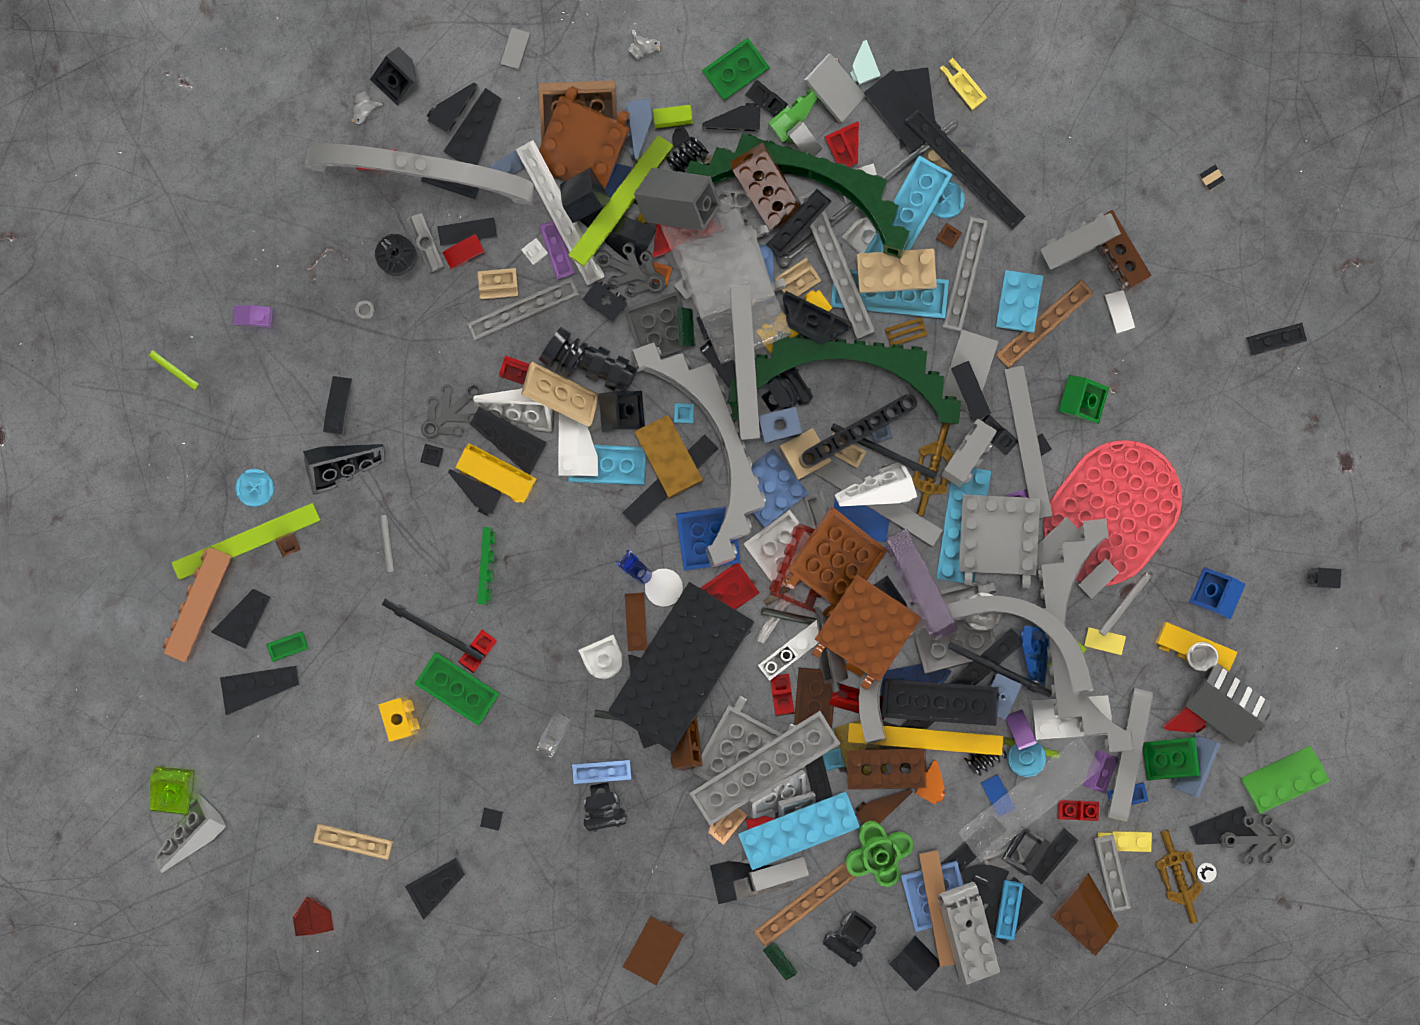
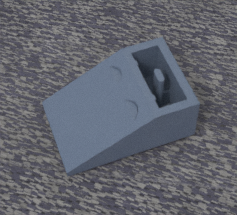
M649 98L628 101L627 107H623L625 111L630 113L627 120L630 122V126H628L630 129L627 135L628 140L633 142V145H629L631 159H635L636 164L641 158L653 124Z

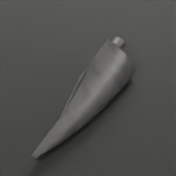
M815 607L819 633L827 620L819 607ZM826 647L820 655L824 684L831 683L832 691L838 692L840 691L838 682L848 679L847 670L843 658Z

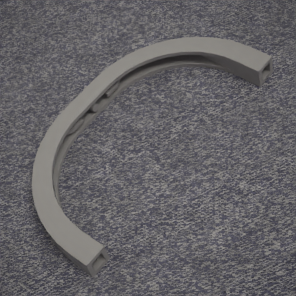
M329 143L310 144L306 148L304 168L306 170L325 173L327 166H347L433 178L496 192L509 197L513 203L529 206L533 204L535 185L532 182L503 171L454 160L373 147Z
M982 596L971 599L961 597L956 599L957 602L949 604V601L938 603V607L917 613L922 618L907 639L908 641L928 628L978 615L1006 614L1019 617L1042 629L1057 644L1066 661L1075 695L1094 691L1086 659L1073 635L1052 614L1033 603L1006 596ZM865 672L863 673L861 684L868 675ZM883 677L880 682L874 679L868 690L860 685L859 713L867 744L887 740L880 711V689Z

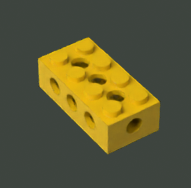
M402 697L378 704L389 742L418 734L417 729H420L418 719L413 718L412 711H414V705L411 699L408 700L407 697ZM399 714H400V715L402 716V718H403L402 723H400V722L398 721V715H399Z

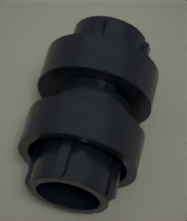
M592 346L588 347L578 366L580 370L586 372L585 377L596 382L600 376V378L606 380L605 387L613 391L617 388L623 391L628 390L637 371L635 367L629 365L630 360L619 355L615 361V359L609 357L610 350L601 346L598 349Z

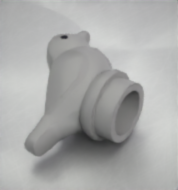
M634 30L631 31L634 43L630 44L628 51L637 60L641 57L643 58L645 54L653 53L655 50L660 51L661 43L658 39L637 35Z
M367 91L352 96L355 106L353 107L354 116L351 121L356 124L363 123L372 109L382 106L383 102L371 101Z

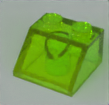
M155 766L150 777V811L188 815L193 792V770Z

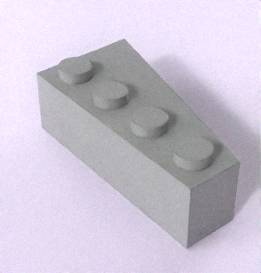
M1100 213L1093 217L1094 221L1088 224L1085 221L1077 225L1078 229L1074 232L1070 229L1061 234L1062 238L1058 240L1053 238L1045 242L1046 246L1040 250L1050 270L1069 263V261L1082 256L1081 254L1093 250L1097 245H1102L1120 235L1121 233L1112 214L1104 215Z

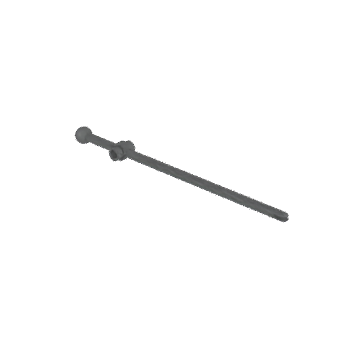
M952 120L941 130L948 134L958 125V120ZM924 142L882 177L889 181L930 147ZM850 202L828 219L831 227L857 206ZM813 233L786 254L784 253L781 257L777 256L776 261L781 268L788 267L791 259L815 240Z

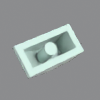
M867 40L862 42L852 65V72H850L852 80L857 82L858 87L880 78L879 70Z

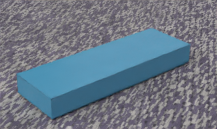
M1003 881L995 938L1014 941L1024 883Z

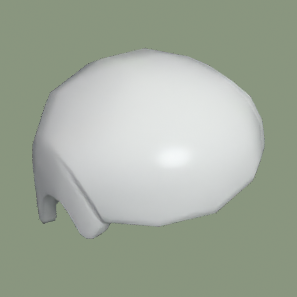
M1206 642L1195 643L1187 652L1189 665L1198 671H1207L1211 667L1216 666L1219 657L1217 650Z

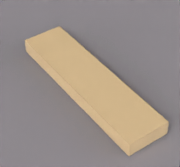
M317 824L313 843L389 860L393 841Z

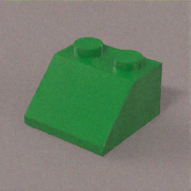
M1069 375L1059 412L1099 424L1110 387L1088 378Z

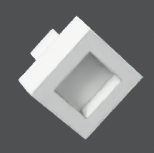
M537 238L521 249L532 265L548 254Z

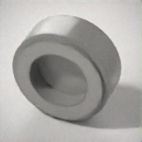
M361 300L357 303L355 312L359 318L366 320L374 315L375 307L370 301Z

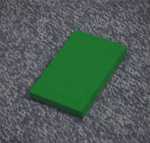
M747 37L705 67L702 73L723 102H725L767 72L770 67Z
M1195 737L1143 743L1147 781L1200 776Z

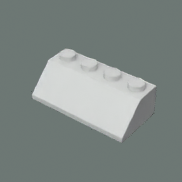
M1108 695L1090 696L1089 699L1099 711L1112 721ZM1056 699L1031 701L1033 734L1036 740L1084 736V732H1080L1079 721L1082 720V717L1059 719L1058 715L1055 716L1054 704H1057Z

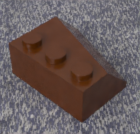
M1089 873L1050 915L1095 956L1109 942L1119 927Z

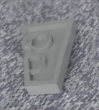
M803 769L749 799L751 817L754 819L778 812V801L805 794L806 780Z

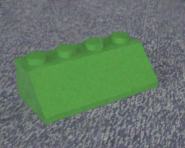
M1311 746L1305 747L1240 778L1258 814L1264 813L1330 781L1322 763Z

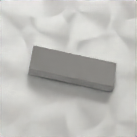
M804 856L749 873L754 891L809 875Z

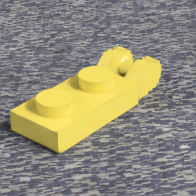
M952 58L949 60L950 65L958 73L952 76L945 66H942L940 70L969 108L974 110L987 99V96L965 69H962Z
M1098 832V837L1113 834L1117 851L1151 852L1152 832Z

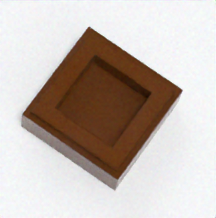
M945 223L936 240L952 249L962 232Z
M293 532L275 539L283 558L301 550Z

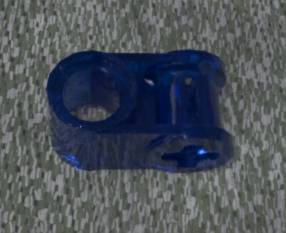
M629 549L626 550V554L620 561L615 562L623 571L630 574L641 584L648 583L652 578L651 570ZM644 569V574L638 577L639 571Z

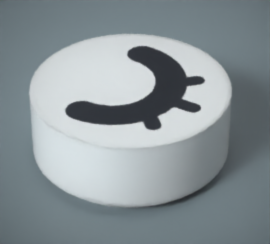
M1202 863L1196 871L1197 877L1203 882L1213 881L1217 874L1216 868L1210 863Z

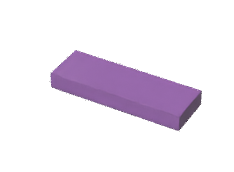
M554 221L539 225L557 280L574 275L575 271L568 256L565 242Z

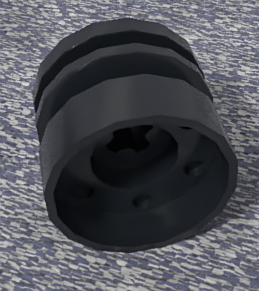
M390 234L378 242L375 249V259L378 266L386 274L393 277H402L409 274L415 268L417 251L407 237L400 234ZM397 250H399L398 254L400 256L398 258H393L391 252H396Z
M560 327L545 347L539 361L548 367L553 365L555 361L558 362L556 372L559 373L565 367L562 376L567 378L579 366L588 344L584 342L577 348L580 339L577 338L571 344L569 340L572 333Z

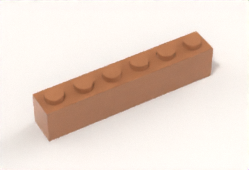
M214 547L204 550L201 560H203L201 568H196L193 575L196 578L193 585H189L185 594L188 598L185 603H181L178 613H180L178 621L174 620L170 628L173 631L171 637H167L162 648H165L164 654L182 662L187 661L232 555Z

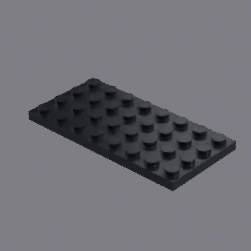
M689 582L609 708L608 713L673 753L755 622Z

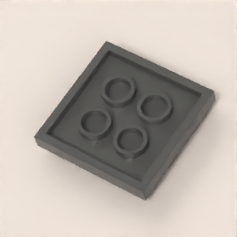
M679 291L624 309L637 348L655 343V346L659 347L662 357L696 346Z

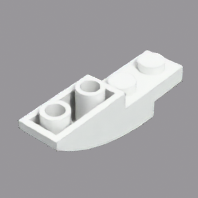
M817 620L758 665L769 681L819 643L815 640L818 635Z

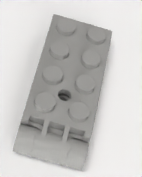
M974 882L937 895L960 983L966 985L1000 973L981 896H978V888Z

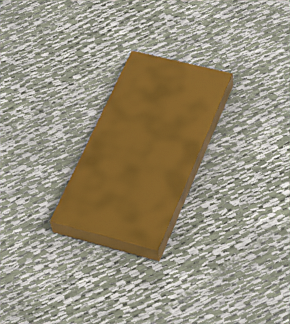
M669 415L634 431L669 499L703 482Z

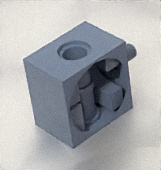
M796 407L759 416V431L764 444L802 434ZM777 421H782L785 424V428L777 430L774 424Z
M994 673L988 686L999 687L997 717L1006 720L1022 684Z

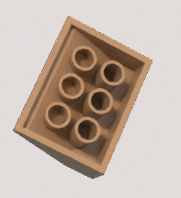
M616 80L539 83L541 142L559 97H565L568 87L571 88V86L579 89L574 100L575 102L617 121Z

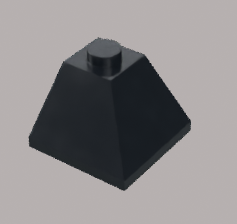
M397 47L385 56L370 78L396 105L400 104L416 81L413 60L400 47Z

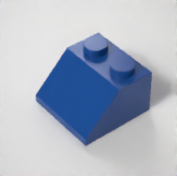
M1204 567L1190 603L1231 619L1246 584L1231 576Z

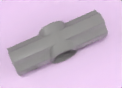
M417 214L408 218V224L428 272H434L443 268V262L423 214ZM424 238H428L431 241L427 248L421 247L420 244Z

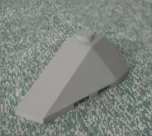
M197 794L182 812L185 815L180 823H175L173 827L175 829L170 839L164 841L156 854L154 861L159 872L166 871L214 840L226 827L220 813L200 794Z

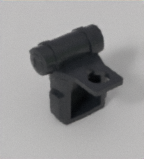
M795 367L780 373V377L777 375L768 381L767 387L769 391L761 397L771 412L779 407L784 409L792 408L796 405V402L799 405H805L812 400L811 389L807 387L798 373L799 370ZM771 394L777 401L776 405L771 404L769 401Z
M606 782L591 785V796L586 797L584 800V809L588 814L585 815L583 824L587 831L596 832L598 829L614 826L620 827V825L626 824L628 816L623 808H618L620 806L617 794L610 792L609 784ZM599 788L606 791V793L595 795L596 790Z
M853 911L848 913L842 920L841 928L836 934L831 931L825 935L822 944L845 960L847 964L856 967L860 965L863 959L862 948L865 944L868 945L874 938L877 926L860 913Z

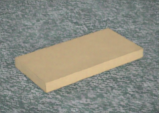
M531 362L521 393L588 427L592 424L599 398L598 393L534 362Z

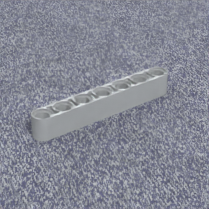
M1133 688L1124 730L1132 731L1134 750L1122 751L1119 754L1112 788L1114 793L1111 794L1107 818L1125 822L1128 820L1153 698L1152 691Z

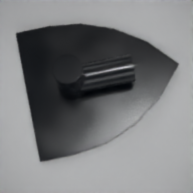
M981 864L962 870L961 873L965 884L970 882L976 884L979 892L978 896H981L982 902L994 907L1002 890L1003 881L1007 879L1009 871L997 866Z

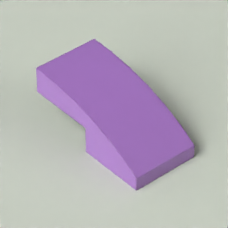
M1023 709L1008 714L1006 722L1018 750L1037 744Z

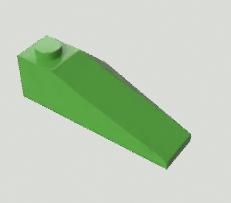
M811 88L806 92L805 96L802 95L797 98L791 105V108L787 106L768 122V129L782 145L786 142L787 144L792 142L787 132L799 121H805L818 97Z

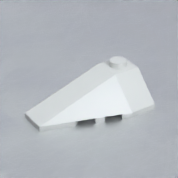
M898 462L880 469V474L874 477L867 476L864 478V483L860 485L853 484L835 494V498L839 506L908 502L912 498L917 497L907 468Z

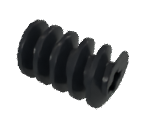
M691 136V143L685 141V148L679 146V153L673 151L674 158L667 156L666 159L673 171L678 172L680 170L685 173L684 166L688 167L690 161L697 162L696 156L703 159L702 152L704 151L709 154L708 150L698 139Z
M1003 748L1002 755L977 753V756L970 753L971 760H968L966 757L964 760L974 774L976 773L981 776L980 769L987 772V765L994 767L993 760L1000 763L999 756L1006 759L1007 755Z

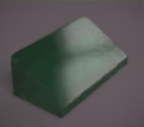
M678 308L680 348L694 347L693 310L691 308Z
M772 942L763 949V952L785 980L797 974V970L775 942Z

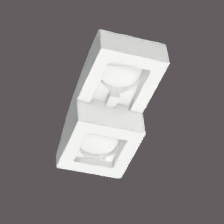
M1119 289L1104 294L1115 332L1119 333L1135 328L1124 290Z

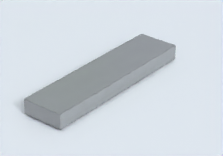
M1114 835L1094 838L1112 913L1131 909Z

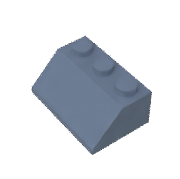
M1194 734L1200 776L1173 778L1172 783L1174 784L1173 788L1199 798L1220 743Z

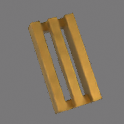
M922 317L885 328L891 347L892 344L899 345L927 336ZM919 322V326L892 335L890 331ZM920 329L922 333L893 342V338Z

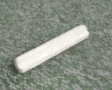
M784 593L775 610L785 612L793 597L788 593ZM769 616L756 636V641L764 644L780 618Z

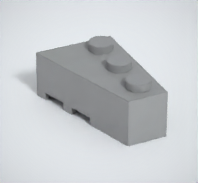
M977 419L941 476L960 488L963 483L968 484L973 476L971 471L973 468L978 469L983 461L980 457L983 453L988 454L993 446L990 442L997 431Z

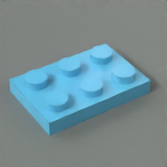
M1005 270L996 327L1034 333L1043 282L1042 275Z

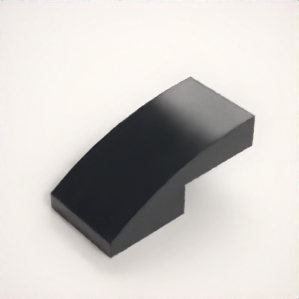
M756 80L745 94V96L758 106H761V109L772 117L777 116L788 105V103L776 93L770 91L759 80Z
M991 415L985 416L982 422L997 431L991 443L1007 455L1018 443V440Z

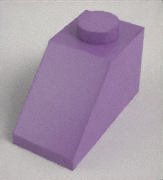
M234 305L233 325L271 328L273 309L266 306Z

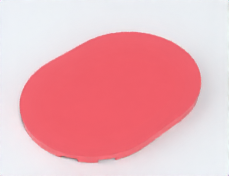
M1121 440L1100 445L1087 453L1079 461L1051 498L1050 504L1053 516L1044 518L1043 536L1045 538L1066 517L1079 530L1080 526H1083V521L1107 519L1109 539L1103 540L1092 552L1081 568L1076 580L1081 582L1105 558L1119 572L1105 586L1130 579L1148 563L1178 521L1182 506V489L1178 475L1164 455L1146 444Z

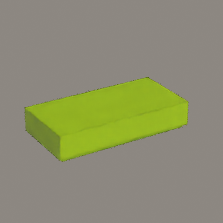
M691 105L653 109L655 128L693 124Z

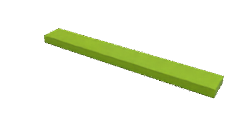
M659 135L655 138L610 198L611 200L604 206L568 254L571 259L583 267L586 266L636 199L634 193L645 176H647L651 168L658 169L674 148L673 144Z
M311 503L209 547L221 550L232 555V558L274 541L276 538L321 520L314 503ZM209 547L171 562L178 580L193 575L197 567L201 568L203 560H201L202 554Z

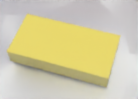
M1088 627L1084 646L1122 655L1126 636L1110 632L1103 636L1099 633L1100 630Z

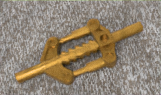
M942 423L938 441L920 448L918 464L922 465L924 457L933 454L929 469L938 472L939 462L942 460L941 457L946 460L948 465L954 455L945 443L950 424ZM914 471L912 478L914 487L922 492L917 514L924 517L930 495L945 494L947 492L948 480L942 476L940 485L934 484L936 479L926 476V481L921 480V473Z
M1164 830L1161 833L1168 854L1156 862V867L1159 869L1162 881L1165 882L1167 899L1185 905L1190 923L1193 924L1198 922L1192 903L1201 892L1203 885L1198 882L1195 873L1196 868L1193 862V854L1189 851H1175L1169 830ZM1186 861L1189 873L1192 875L1194 883L1190 889H1187L1188 884H1186L1187 881L1184 879V871L1181 869L1182 865L1179 864ZM1169 866H1172L1171 869L1174 870L1173 875L1176 876L1174 878L1177 880L1176 884L1179 886L1178 890L1180 892L1171 890L1168 881L1170 879L1166 870Z

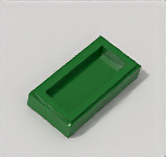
M303 631L266 644L272 662L309 649Z

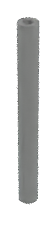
M1145 572L1100 629L1099 633L1106 636L1150 580L1151 576Z

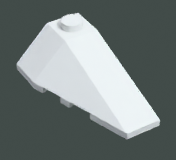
M522 389L476 395L473 398L476 411L478 407H481L500 418L510 420L514 425H517V423L523 424L533 431H553L555 410L522 395Z
M559 413V476H598V456L588 427Z

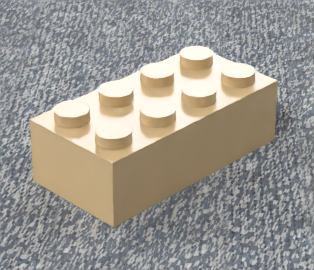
M934 249L904 250L901 259L883 252L859 253L856 255L859 294L935 289L937 287Z

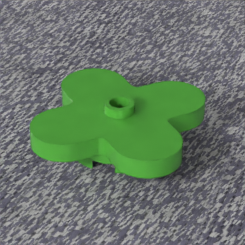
M865 822L858 831V837L862 846L847 855L845 860L846 868L850 874L857 877L873 873L876 881L881 886L891 887L900 879L901 872L898 862L911 854L914 848L913 840L907 833L902 831L887 836L885 830L878 822Z

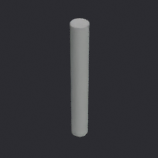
M381 515L379 518L386 572L390 573L394 572L388 520L387 515Z

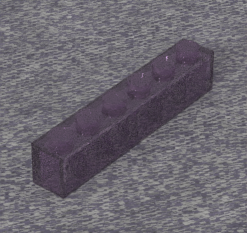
M908 529L886 538L889 544L886 548L891 557L895 556L897 561L894 564L898 572H903L904 577H902L906 588H911L912 592L909 594L914 604L918 602L920 608L917 610L922 620L926 618L928 624L925 626L930 636L934 634L936 640L957 631L955 622Z

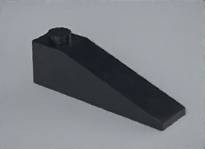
M603 208L598 209L579 221L589 228ZM622 216L604 242L626 260L628 258L623 252V246L628 242L633 243L635 246V256L639 265L642 266L643 262L640 260V255L643 251H648L656 229L637 220ZM626 246V250L631 252L632 248L630 246Z
M383 444L322 446L303 451L305 467L313 494L331 490L337 487V483L345 479L348 481L353 478L352 475L360 471L365 472L385 461Z
M735 861L710 865L718 904L793 886V882L791 880L754 891L749 873L773 865H764L752 870L749 863Z

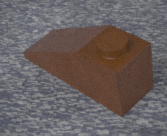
M644 592L625 594L628 651L647 650Z
M697 716L675 751L671 752L673 769L685 771L703 766Z
M906 789L870 800L867 803L863 801L855 808L857 811L855 815L863 824L868 821H876L880 824L913 791Z

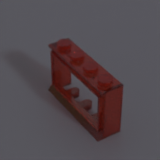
M798 523L792 530V540L784 550L785 557L783 562H780L777 567V577L771 582L769 590H771L770 595L816 613L813 606L817 597L821 598V596L814 590L810 589L805 603L779 593L782 581L786 576L787 569L793 559L803 531L812 534L815 530Z

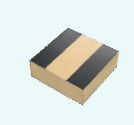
M1216 164L1198 175L1208 191L1225 181Z

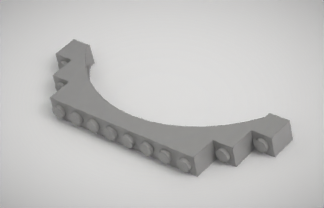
M655 343L633 349L631 357L637 372L642 370L656 375L683 391L706 415L721 442L728 471L727 507L718 535L713 544L705 549L712 568L733 561L736 558L737 550L734 543H730V541L746 536L751 532L750 520L748 517L745 518V515L762 510L765 507L766 499L763 492L760 493L757 475L752 473L751 459L749 456L746 457L744 452L746 449L744 441L739 439L737 434L739 432L736 421H732L730 415L732 414L729 403L726 404L724 389L722 385L719 386L717 381L718 373L715 368H712L711 363L689 370L690 363L687 357L684 358L683 353L661 360V351L659 347L655 346Z
M1107 519L1083 521V526H1080L1081 538L1085 537V540L1062 543V548H1059L1060 560L1064 559V562L1041 565L1042 570H1038L1039 581H1043L1044 589H1040L1041 600H1045L1046 608L1043 609L1056 617L1065 627L1067 606L1075 580L1092 552L1103 540L1109 539ZM1045 633L1046 639H1050L1047 653L1048 658H1052V665L1049 666L1050 677H1054L1055 683L1051 685L1052 696H1056L1057 704H1054L1055 716L1058 715L1059 719L1082 717V720L1079 721L1080 732H1084V736L1108 734V737H1105L1104 740L1105 748L1109 749L1110 753L1134 750L1131 730L1125 731L1110 721L1092 703L1086 693L1074 694L1063 654L1052 638Z

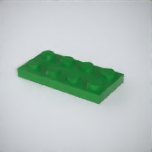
M483 527L477 601V604L487 605L488 601H491L492 598L489 582H493V571L490 570V563H494L495 551H491L492 544L496 542V532H493L491 527Z
M437 652L433 654L414 683L478 726L500 694Z

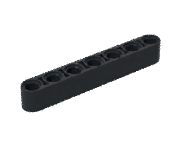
M912 394L903 395L810 447L800 455V465L806 469L812 468L905 416L916 408L917 400ZM903 400L910 401L911 407H904ZM887 409H892L895 416L889 417L886 413ZM871 418L878 420L877 427L870 423ZM854 427H859L862 430L861 436L854 433ZM838 436H843L845 438V445H841L838 443ZM822 445L828 446L829 454H824L821 451ZM806 454L813 457V463L805 461Z

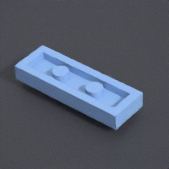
M630 760L572 765L574 784L631 780Z

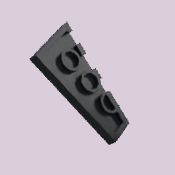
M485 88L443 152L456 161L478 165L502 99Z
M478 407L470 423L472 427L529 475L547 443L541 438L481 407Z
M297 666L220 677L225 714L229 715L300 685Z

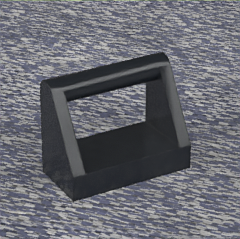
M1021 826L1001 859L1023 875H1031L1051 843ZM1027 835L1037 843L1024 864L1021 865L1012 860L1011 857L1023 837Z

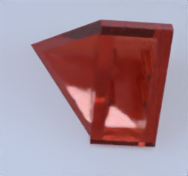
M308 897L305 898L293 916L295 936L314 935L334 930L331 911Z

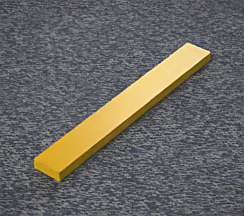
M849 723L848 742L867 744L861 724ZM884 726L887 740L871 743L874 745L1002 755L1004 736Z

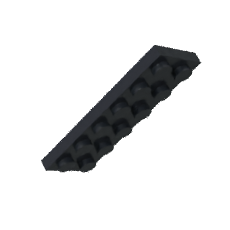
M884 679L882 717L996 726L999 687Z

